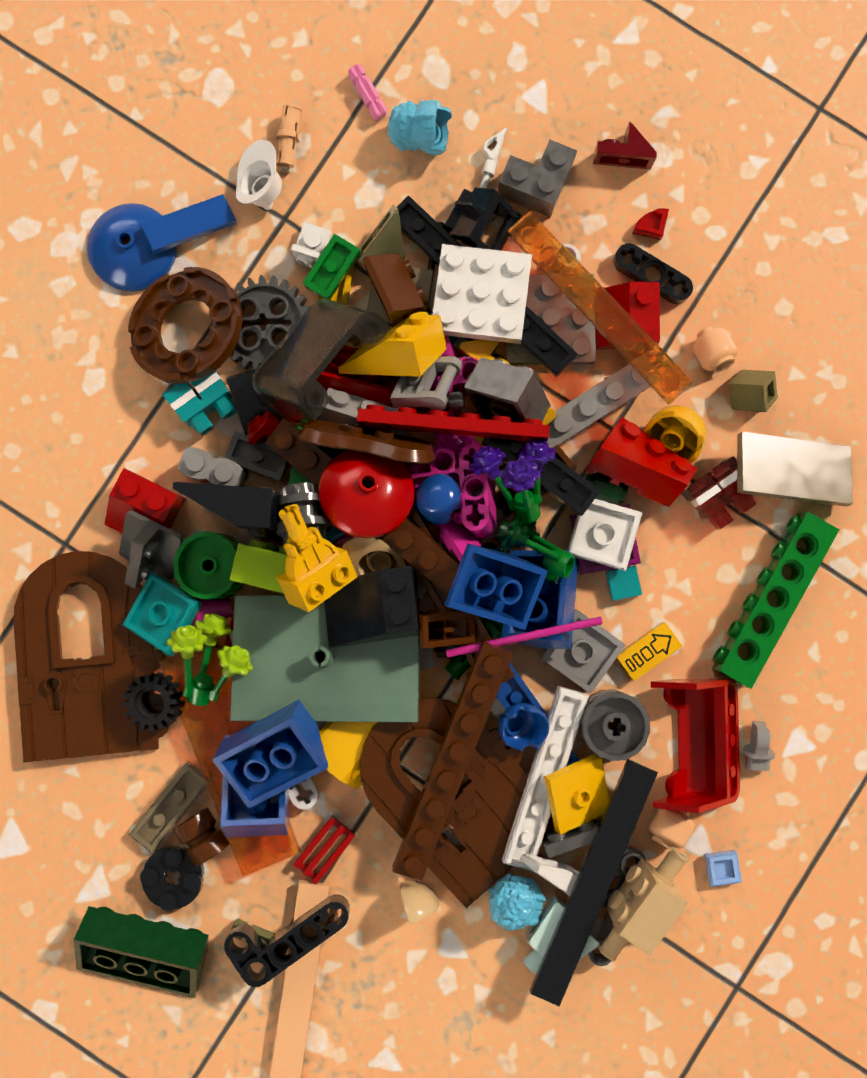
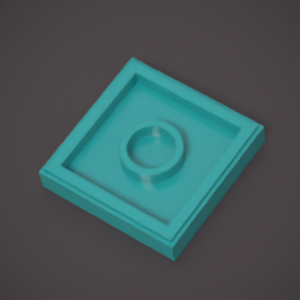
M151 572L122 625L166 655L174 656L175 652L172 651V647L167 645L171 632L180 626L191 625L203 602L161 575Z

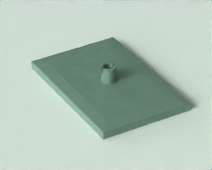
M285 595L235 596L233 646H240L249 652L253 670L248 672L246 676L240 674L232 676L230 721H259L300 700L314 721L419 722L420 635L329 648L324 602L312 611L307 612L288 604ZM324 652L326 658L321 663L319 660V656L321 653Z

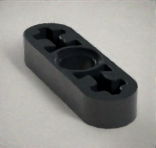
M631 243L623 244L614 255L613 263L615 268L635 282H660V297L668 302L681 304L692 294L693 283L689 277L640 247ZM630 253L633 255V262L630 261L626 265L622 262L623 256ZM641 260L645 261V263L643 264L638 273L635 270L637 269ZM656 267L661 273V278L658 281L648 280L645 276V269ZM667 275L670 276L671 278L669 279L665 287L662 288L661 285L665 281ZM678 283L682 284V291L684 293L681 292L679 295H675L673 293L675 289L673 286H676Z

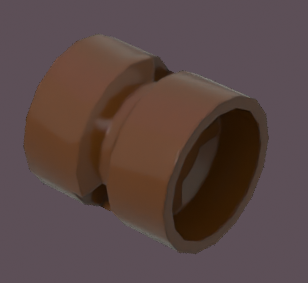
M208 807L173 829L180 843L188 844L187 854L195 867L208 861L230 845L222 829L214 828L216 820Z

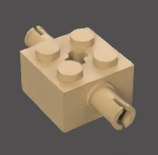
M671 847L657 868L641 858L637 865H633L628 870L625 882L619 890H615L610 895L606 909L613 921L614 928L598 947L599 951L609 960L614 962L628 941L651 955L688 905L673 882V879L689 860L678 849Z

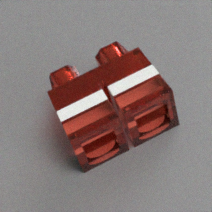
M734 456L717 465L704 476L687 486L681 493L687 501L693 504L702 520L707 518L717 530L724 528L733 521V518L725 509V506L732 502L740 514L756 505L753 495L737 493V460Z

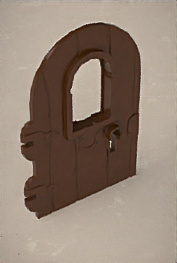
M73 551L57 555L35 569L28 576L19 591L14 606L13 623L23 763L159 749V737L164 736L168 732L169 725L155 731H148V729L140 730L138 729L140 724L133 726L130 723L134 719L132 716L128 718L125 716V712H128L129 708H123L122 702L128 700V698L123 697L124 692L130 690L128 685L135 682V679L152 674L153 671L158 670L163 665L165 653L160 650L154 652L153 645L122 625L142 587L140 584L136 588L125 584L127 567L112 557L90 551ZM88 585L97 592L101 603L105 655L92 656L89 659H63L60 617L57 613L61 595L69 586ZM54 678L59 681L57 692H59L60 710H55L54 705L55 688L52 686ZM149 690L144 697L146 708L152 713H159L164 705L162 695L155 693V690Z
M434 697L420 698L419 722H377L371 728L363 744L360 757V777L366 797L375 810L402 839L421 791L404 774L399 764L400 748L405 741L414 736L416 738H430L440 745L457 704L450 700ZM485 726L465 773L469 779L460 786L443 827V830L451 829L454 837L464 847L459 851L447 836L441 832L428 868L466 908L513 867L504 864L502 857L528 779V775L518 765L522 760L521 751L509 746L505 747L498 734V728L488 731ZM552 814L550 815L543 840L549 832L555 830Z

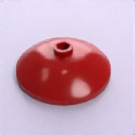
M346 450L334 457L325 467L319 482V500L327 519L340 531L358 538H377L393 532L406 520L414 502V484L408 469L402 462L369 453ZM369 480L374 486L366 488L362 483Z

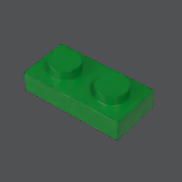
M334 233L302 283L303 286L329 302L361 253L360 249Z

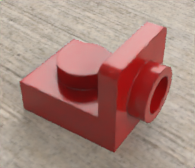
M269 411L262 417L256 416L247 427V441L254 445L264 434H266L265 438L267 440L280 421Z

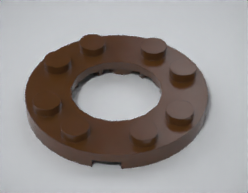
M185 267L182 272L171 276L167 273L155 280L139 297L129 320L128 332L131 333L132 343L130 350L135 361L154 378L171 384L195 382L219 369L231 355L241 333L243 316L241 303L236 292L220 275L200 267ZM197 300L205 303L209 307V314L212 319L207 338L201 344L198 343L197 348L193 350H184L181 353L169 351L164 346L161 338V328L166 315L174 306L184 301Z

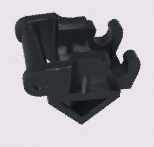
M475 187L473 192L466 189L461 192L443 228L450 233V236L470 247L502 251L515 225L520 224L523 217L520 213L511 209L512 206L495 189ZM496 216H500L505 220L489 248L482 241L483 236L491 221H494Z

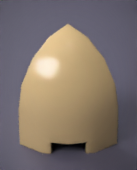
M413 880L401 882V896L409 924L430 916L438 909L439 900L431 888L429 889L425 885L416 883Z

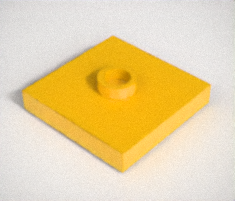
M596 753L544 776L554 829L560 835L604 815L609 803V795L602 757H599Z

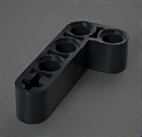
M331 895L265 943H263L252 926L246 923L238 924L231 929L225 940V953L242 979L249 986L260 987L341 930L347 924L350 904L342 895ZM331 907L335 911L341 909L340 917H338V915L333 914L332 916L327 918L329 916ZM313 925L317 928L318 933L313 937L306 936L302 931V927ZM233 937H244L248 942V946L244 948L236 946ZM281 943L288 944L292 952L288 955H282L277 951L276 946ZM254 962L262 963L266 971L256 973L252 970L251 964Z

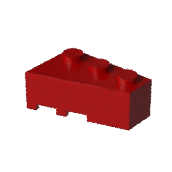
M621 417L584 472L591 475L595 471L610 477V483L617 486L620 482L636 488V494L670 507L688 486L697 468L690 464L687 459L668 449L661 441L642 431L635 423Z

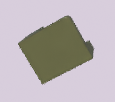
M740 370L729 382L732 409L767 412L778 398L775 371Z

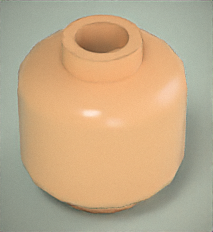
M707 327L697 334V339L692 346L693 353L701 367L706 371H713L714 373L722 372L731 367L737 355V347L728 331L723 328L713 329V327Z
M658 809L649 825V831L653 834L651 839L669 850L671 847L684 848L695 828L694 821L688 817L690 812Z

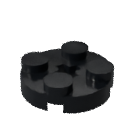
M171 845L159 849L147 860L141 872L140 881L146 896L152 903L160 906L162 910L171 911L187 906L198 896L202 889L203 875L205 874L204 865L201 864L195 867L187 854V847L181 848ZM168 870L172 873L176 871L180 873L178 877L179 884L175 885V883L167 881L168 874L166 872Z

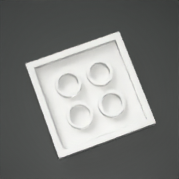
M442 244L432 315H440L444 335L521 344L532 254Z

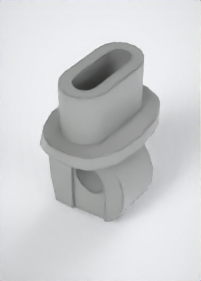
M752 721L750 744H746L742 750V754L746 757L745 768L748 770L769 771L770 761L775 759V753L769 748L770 732L765 722Z

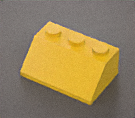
M326 722L319 730L328 762L326 770L339 781L358 790L362 785L360 757L363 744L371 728L377 722Z

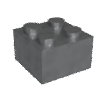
M481 357L464 386L479 415L485 420H492V416H507L511 418V422L523 423L524 419L528 418L543 421L551 406L536 373L531 368L509 365L500 359L490 360Z

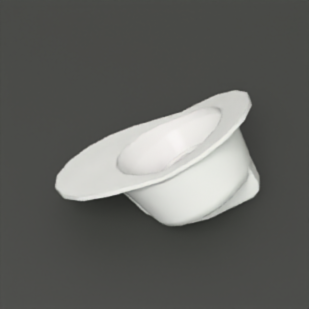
M258 140L250 144L240 158L236 198L242 204H253L266 210H271L274 200L281 193L282 179L276 171L275 147L267 140Z

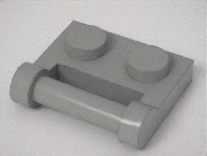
M441 356L421 377L400 376L390 397L393 407H429L431 410L443 411L448 402L447 394L454 377L459 375L462 369L461 360L454 356ZM443 372L436 390L430 391L437 373Z

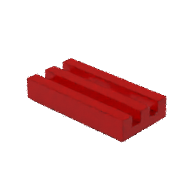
M332 815L297 858L293 866L302 870V873L306 877L309 876L312 882L317 885L356 834ZM333 825L338 828L309 865H306L304 860ZM344 833L346 835L345 839L316 873L313 870L339 836Z

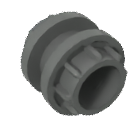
M296 483L283 487L279 493L280 497L277 498L278 510H285L286 506L297 504L307 528H318L322 538L326 539L327 532L332 529V526L327 517L321 516V511L323 510L320 505L318 485L313 483ZM280 521L276 524V534L282 537L283 544H286V540L289 537L283 521Z

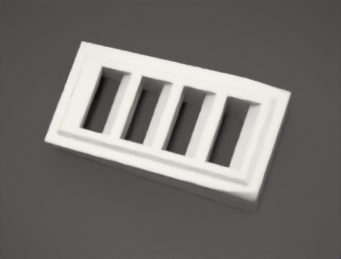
M526 853L521 854L520 860L527 867L567 895H570L579 871L566 863Z

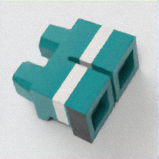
M217 370L200 380L191 382V384H175L162 394L182 421L196 430L201 436L206 435L215 427L207 417L214 410H217L224 420L237 413L235 404L231 399V392Z

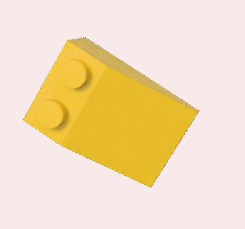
M417 312L410 315L407 319L367 341L338 368L339 374L421 377L447 349L440 315H428L427 312Z

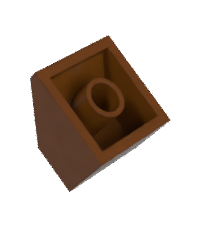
M399 253L363 258L369 278L392 326L402 322L414 313L426 312L424 305L428 304V300L422 287L416 289L412 278H415L416 275L409 260L403 262Z

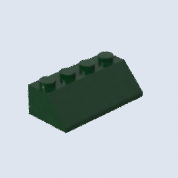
M88 906L74 938L76 969L195 998L208 950L209 935L203 934L202 931L195 928L186 930L174 927L166 921L153 922L145 920L137 914L124 915L116 913L107 907L95 908Z

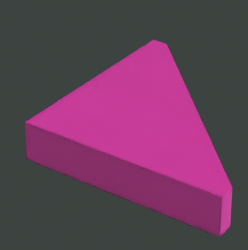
M451 519L446 524L436 525L442 531L439 535L450 553L454 552L460 562L467 543L481 546L483 543Z

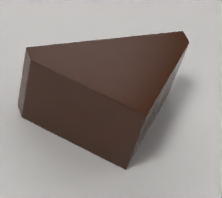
M463 611L424 612L419 615L420 648L427 649L476 643L475 615Z

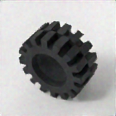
M160 672L135 679V682L128 685L130 690L125 691L123 697L128 698L127 701L122 702L123 708H129V711L125 712L126 718L132 716L134 719L130 723L133 726L140 724L138 729H148V731H155L176 721L175 718L179 717L183 712L179 709L184 707L185 701H180L183 691L178 692L177 690L181 686L179 682L173 683L172 676H164V673ZM149 690L158 691L163 697L164 705L159 713H152L145 706L144 697Z

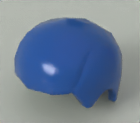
M446 474L430 475L419 484L415 491V506L426 522L433 525L446 524L450 521L452 512L460 509L462 491L454 478Z
M518 703L507 708L502 713L498 722V734L505 745L523 751L528 746L539 747L542 745L549 734L550 723L546 715L533 705Z

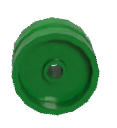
M209 531L195 533L185 539L177 549L173 562L175 578L180 587L191 596L201 599L226 598L239 592L245 584L231 581L230 576L237 546L241 542L233 536Z

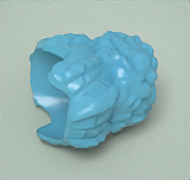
M438 100L420 101L419 104L407 101L406 103L399 104V106L395 105L391 111V116H389L387 135L390 137L391 143L400 151H417L421 149L427 154L441 155L447 150L446 146L449 135L447 122L452 117L451 110L442 107Z
M507 873L489 890L491 919L497 925L503 927L504 930L512 932L513 930L524 929L528 925L534 926L539 923L543 902H546V897L542 894L535 879Z

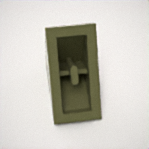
M392 205L360 247L361 253L358 256V261L364 264L363 258L374 255L399 253L402 259L405 258L400 216L395 205Z

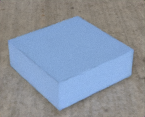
M727 850L704 854L708 881L711 887L742 882L737 851Z

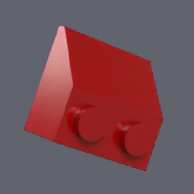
M626 282L594 291L596 349L653 350L660 342V282Z
M123 468L109 495L104 525L123 533L125 515L129 510H132L170 529L186 498Z

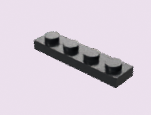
M484 438L481 443L486 447L492 446L493 449L500 448L501 452L506 454L503 459L509 462L519 459L520 448L526 447L528 441ZM556 457L555 460L548 461L543 465L540 487L575 513L583 516L601 490Z

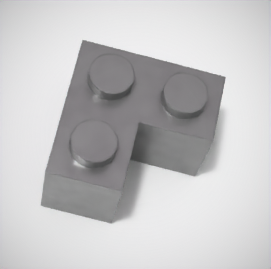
M549 140L539 166L510 155L500 178L497 192L509 201L551 217L573 166L577 150Z

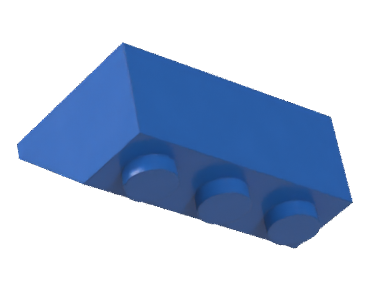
M510 550V555L530 561L544 568V554L536 550ZM576 558L573 570L568 578L560 577L557 583L548 579L544 580L526 629L503 623L501 638L574 622L578 560ZM573 631L518 642V644L541 649L571 650Z
M300 700L223 739L212 759L248 808L328 768L318 726Z

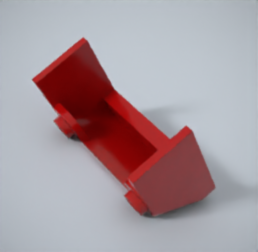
M668 679L651 681V688H664L663 697L669 708L678 710L679 770L673 771L665 781V791L668 797L653 801V808L699 814L734 803L738 799L740 792L739 711L736 682L733 679Z

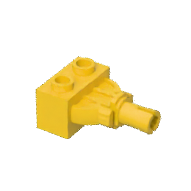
M292 504L286 506L285 510L282 509L278 513L289 537L286 540L287 543L283 546L287 554L286 571L276 577L288 604L310 612L358 576L347 550L335 547L331 542L322 538L318 528H307L299 506Z

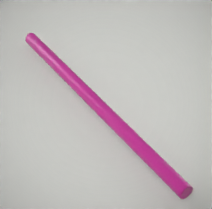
M600 616L486 642L497 646H504L603 624ZM481 643L446 650L447 658L477 652Z

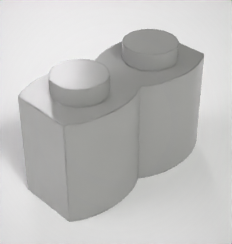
M195 447L185 448L178 469L188 477L202 483L214 485L244 486L248 476V472L236 462L227 458H215L205 450Z

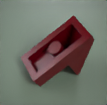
M629 122L624 134V143H620L615 139L597 142L593 155V164L651 170L657 158V152L637 128Z

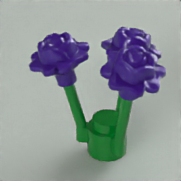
M531 439L526 443V447L520 448L519 459L509 461L506 469L501 472L498 466L502 464V459L505 458L506 454L501 452L500 448L493 449L492 446H484L474 453L473 463L469 468L471 471H474L475 475L485 473L488 474L490 479H494L507 501L509 510L515 511L516 517L520 518L521 523H532L539 519L541 515L539 503L542 502L540 481L543 465L548 461L555 460L554 454L556 449L550 448L545 440ZM507 488H512L518 492L515 498L511 496Z

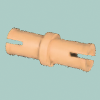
M288 103L283 105L281 127L277 131L279 142L276 166L285 169L294 168L297 143L300 142L301 137L299 134V123L302 108L295 104Z

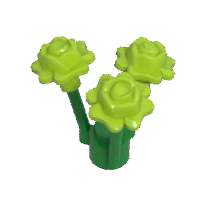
M205 614L203 620L195 621V627L191 625L180 626L171 632V637L167 640V645L172 647V651L175 653L181 652V657L184 658L185 687L182 695L186 697L188 702L196 706H205L210 701H217L219 691L228 678H231L234 674L246 676L248 672L253 670L249 652L240 646L234 645L232 647L224 646L222 650L217 652L223 669L222 676L216 685L213 683V678L206 674L212 647L216 645L217 638L232 632L231 627L226 623V618L218 614ZM203 644H205L200 672L192 678L191 658L194 656V651L203 650Z

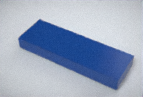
M222 194L141 223L140 229L154 255L233 226L236 223V219Z

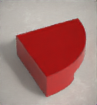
M658 208L645 214L638 220L632 234L661 240L669 209Z

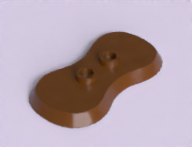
M312 420L305 423L297 434L302 441L314 445L359 451L399 462L427 464L436 459L431 443L425 440L396 435L394 432L384 429H376V431L365 430L363 426L353 423L342 424L332 421Z

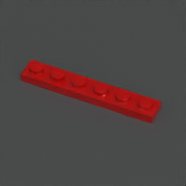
M366 405V409L358 408L357 413L358 424L369 428L528 442L531 439L547 441L549 438L550 425H542V420L532 418L524 419L523 423L511 422V418L507 416H492V420L479 419V415L474 413H461L460 417L448 416V412L441 410H430L428 415L417 414L416 409L400 407L397 412L385 411V407L380 405Z

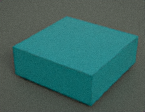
M636 565L627 567L626 571L615 569L605 572L611 601L642 595Z

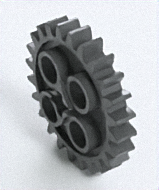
M263 275L259 276L258 284H255L249 277L248 287L246 288L237 283L239 290L237 296L241 303L243 316L242 324L253 326L241 329L239 340L232 351L234 354L231 359L236 363L242 360V367L246 370L252 363L253 369H257L283 360L293 366V355L299 358L303 357L299 348L310 347L304 338L314 335L312 331L306 329L307 326L314 324V320L305 317L312 312L310 306H303L307 301L305 296L297 297L299 290L296 286L288 290L289 283L285 279L278 285V279L273 275L269 283H267ZM278 303H285V311L280 315H274V306ZM249 305H256L254 315L244 317L245 308ZM265 319H268L272 324L266 325V330L258 326L264 325ZM287 321H291V325H288V326H284V325H280V324H279V323H284V322H287ZM280 332H287L286 342L282 345H275L276 335ZM257 334V343L253 347H246L247 337Z

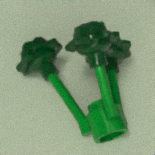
M516 517L512 522L503 521L496 534V539L501 544V552L504 553L508 547L511 548L514 545L517 548H525L527 546L545 555L543 567L548 570L545 579L557 583L560 577H569L575 564V555L541 538L540 534L536 532L535 525L537 520L527 524L521 523L519 517Z

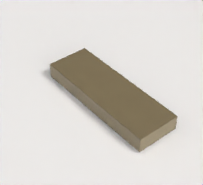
M187 761L128 835L150 853H153L212 779L190 761Z

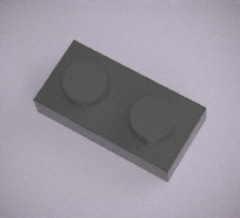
M236 431L224 457L236 462L241 467L280 482L289 464L266 443L258 440L254 445H251L247 441L246 435Z

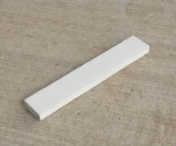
M557 686L547 717L550 723L549 734L542 745L537 748L502 857L504 864L533 871L520 860V857L524 853L534 856L538 855L551 815L544 776L567 765L589 697L585 693Z

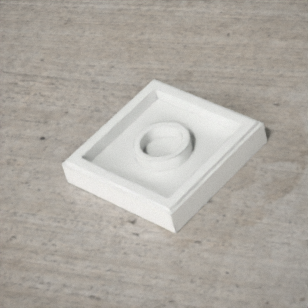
M595 499L583 516L577 514L567 550L577 558L626 571L642 512Z

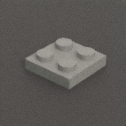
M577 609L574 610V622L590 619ZM597 625L573 630L571 650L546 649L540 658L591 694L626 644Z

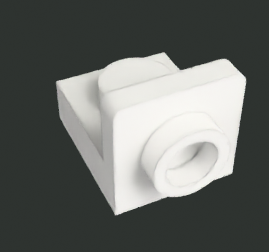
M304 222L297 243L292 244L290 249L293 258L296 259L295 261L302 266L312 268L332 238V231Z

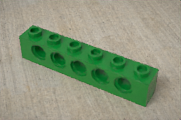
M808 511L799 513L797 516L793 515L785 527L787 534L784 540L779 541L771 552L773 559L768 568L764 567L759 573L756 580L758 586L753 594L750 593L742 604L744 611L740 619L734 620L727 632L729 638L724 647L720 646L713 656L712 661L715 663L712 669L728 679H733L742 687L752 689L840 530ZM799 539L804 540L806 543V551L803 554L796 547ZM785 564L792 570V576L789 580H786L782 575V568ZM771 590L778 597L777 603L773 607L767 601V595ZM757 616L763 621V628L758 633L752 627V622ZM742 643H745L749 648V653L744 659H741L737 652L738 647Z

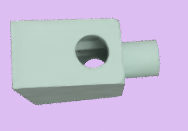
M555 894L551 896L542 909L539 923L534 926L531 925L526 933L528 943L534 949L523 959V962L535 975L565 907V904ZM592 931L580 959L600 944Z

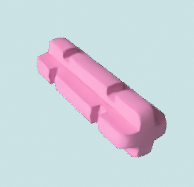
M356 64L348 70V77L352 84L356 86L355 89L365 106L369 108L373 119L379 121L387 115V108L383 101L379 99L380 96L369 77H366V72L362 65Z

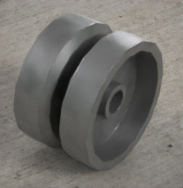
M614 689L600 690L589 695L578 733L582 741L599 757L610 761L627 760L637 755L646 745L650 734V720L644 706L634 697ZM615 719L616 726L612 729L608 728L609 721L614 722Z

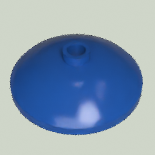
M129 203L109 209L96 220L88 236L87 254L93 270L105 283L122 291L146 290L155 280L169 273L175 261L177 246L153 255L140 229L141 223L161 217L162 215L159 212L142 204ZM125 237H131L128 244H122V240Z

